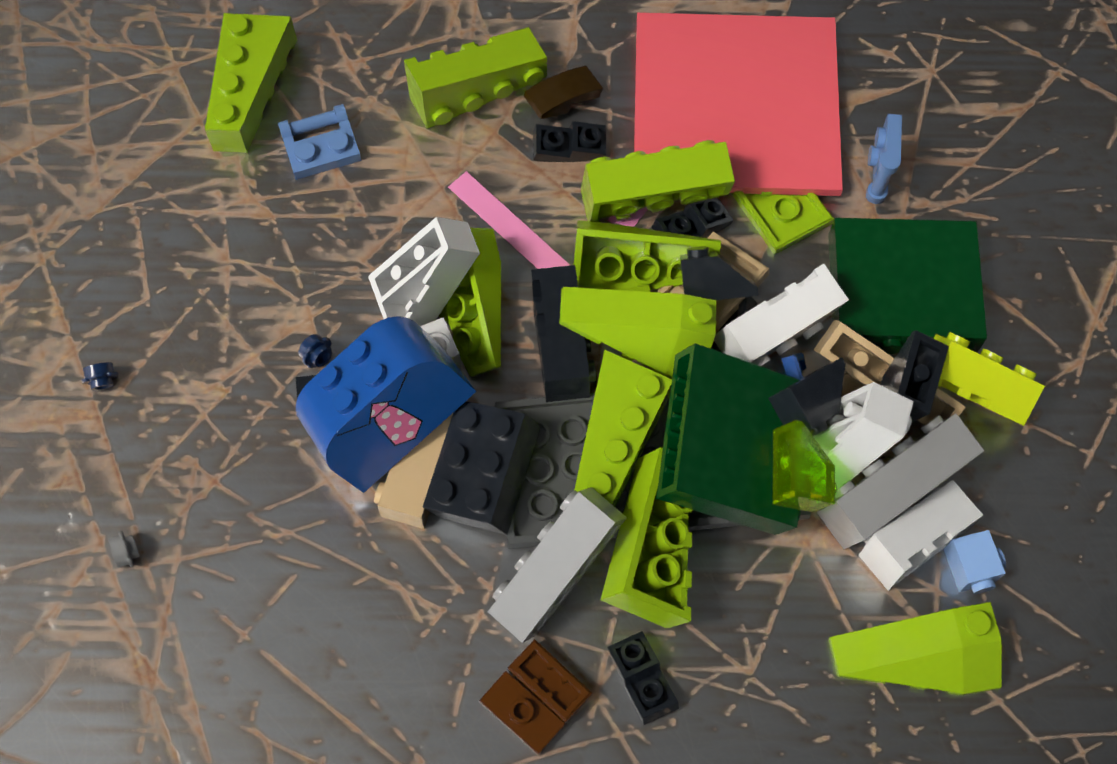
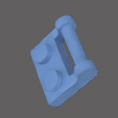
M344 104L334 106L332 111L288 123V120L278 122L296 180L362 161ZM336 123L339 124L340 129L294 142L293 136Z
M887 114L883 127H877L875 146L871 145L869 148L868 166H873V182L869 184L865 195L870 203L880 204L886 199L889 180L900 166L902 115Z

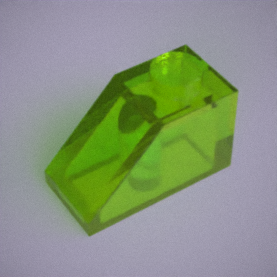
M794 420L774 429L773 505L809 512L834 505L837 491L835 465L802 421Z

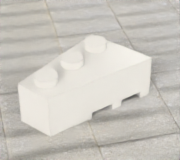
M441 217L434 218L368 276L383 319L401 316L409 318L419 326H422L438 318L480 254L468 222Z
M875 382L842 396L839 413L826 421L829 428L808 438L804 451V481L833 493L842 485L852 480L905 436L911 426L912 418L910 413L914 401Z

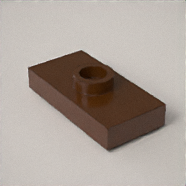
M535 639L508 667V671L565 724L592 696V692Z
M507 671L501 675L479 700L482 706L538 756L565 726L563 721Z

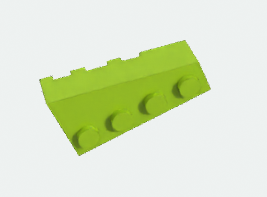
M224 13L205 131L213 151L248 153L263 119L262 112L267 101H271L275 92L274 85L279 74H283L290 49H294L297 42L291 16Z
M529 27L490 37L485 45L480 46L474 42L462 44L461 50L446 55L444 50L430 53V59L418 62L415 57L404 60L409 96L427 129L435 125H444L458 115L476 111L490 101L497 98H506L513 91L527 85H535L547 77V56Z
M706 140L695 144L694 147L680 149L679 146H668L656 153L646 154L644 151H636L627 154L625 158L611 160L610 157H599L593 159L585 165L581 194L587 221L600 222L601 218L616 216L617 221L631 218V214L642 208H647L652 213L665 210L672 206L675 200L679 199L681 204L687 205L728 195L735 183L726 142L715 143L713 140Z
M660 447L637 460L623 512L627 519L619 528L600 600L664 628H671L691 622V607L687 606L688 588L692 587V571H688V549L692 548V532L688 530V513L692 512V509L656 499L663 448Z

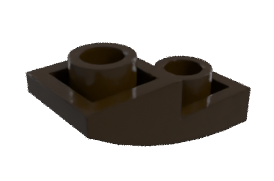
M585 65L543 80L526 90L524 98L540 119L568 114L573 103L600 98L603 87Z

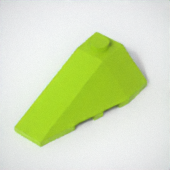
M578 220L573 263L576 267L578 287L651 292V290L664 286L683 285L680 255L687 254L688 248L707 246L709 247V252L716 251L720 254L721 240L612 223Z
M470 227L480 254L439 314V317H444V320L449 324L460 358L470 377H476L501 367V259L494 229Z
M563 287L561 289L559 324L597 344L604 343L621 352L623 358L630 361L636 360L652 368V371L672 379L675 355L695 343L711 349L716 335V300L678 293Z
M991 602L952 608L829 637L838 677L882 684H900L921 690L946 691L948 694L961 696L1002 688V640Z

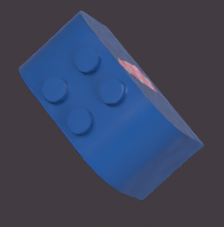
M396 316L380 320L370 326L304 386L297 398L296 414L329 468L364 493L477 391L438 342L413 320Z

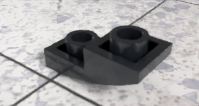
M572 121L570 128L536 124L533 130L534 161L582 162L606 156V125Z
M715 197L687 204L682 211L657 218L652 225V229L708 238L713 231L717 233L731 225L734 220L719 198Z
M643 631L607 647L615 668L643 725L679 709L678 700L663 675L660 662Z

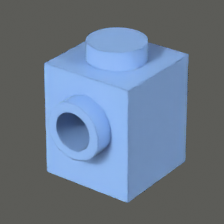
M989 530L952 539L943 549L959 592L972 589L973 594H981L996 588L995 583L1006 574L1004 570L1006 568L1004 554L999 547L995 546Z

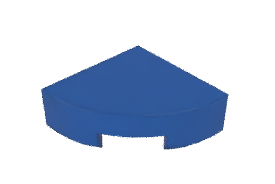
M802 352L781 358L787 376L798 380L804 378L802 371L807 369Z

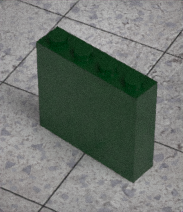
M834 218L828 234L830 273L849 301L832 314V322L834 320L842 322L887 354L899 353L911 333L915 330L933 339L936 334L947 338L949 332L970 341L967 348L978 353L987 339L977 221Z
M696 343L677 353L674 361L656 499L774 535L797 528L801 516L799 504L801 485L804 481V451L807 446L808 437L806 433L790 438L768 398L797 382L798 379Z

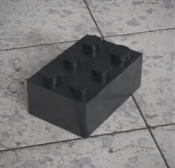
M468 401L464 402L453 412L422 507L445 520L507 535L541 427L524 413Z

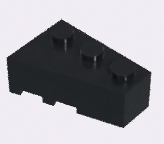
M575 265L532 269L533 314L546 402L589 398L590 383L596 382L594 360L588 361L587 352H591V340L559 324L561 289L563 287H578Z

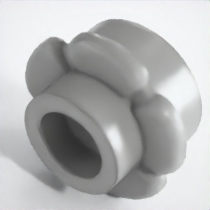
M119 531V536L108 539L114 560L118 568L128 564L130 567H133V559L140 557L133 535L125 537L124 533Z

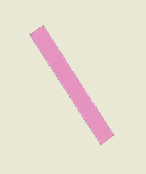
M467 171L448 186L452 192L537 269L570 266L568 262Z

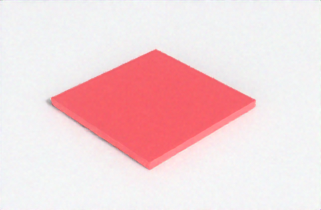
M637 12L634 152L656 153L668 146H679L680 149L694 147L695 144L706 140H713L715 143L726 142L735 179L730 193L743 191L744 194L772 192V194L808 195V193H814L817 196H841L843 187L835 17Z

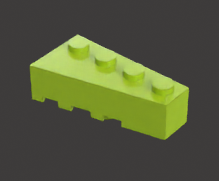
M604 350L574 490L579 492L592 487L616 507L636 467L637 460L640 458L670 397L672 379Z

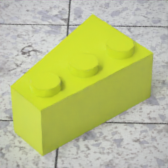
M949 332L947 338L936 334L935 340L949 346L938 386H942L965 399L971 400L1024 426L1045 387L1034 381L1037 374L1016 364L1014 370H1011L1001 365L1003 357L983 348L981 353L978 354L967 348L970 341Z

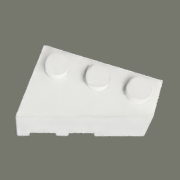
M822 264L814 269L802 282L790 284L784 289L783 293L767 302L766 300L727 324L715 335L714 341L722 353L763 367L771 361L768 355L777 351L779 356L798 345L795 340L803 335L808 340L824 329L822 322L849 301V299L825 264Z
M951 480L943 487L938 485L923 496L921 502L914 507L910 506L892 519V522L864 540L866 545L860 552L859 557L888 591L943 550L952 539L960 537L972 528L983 516L981 511L954 480Z

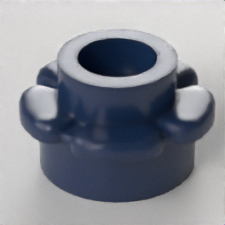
M318 334L307 337L301 343L298 350L303 364L307 365L308 368L326 365L332 357V342L329 338H322Z
M97 363L83 368L85 378L81 381L83 384L90 385L91 390H102L112 387L113 380L118 378L119 374L114 372L113 363Z

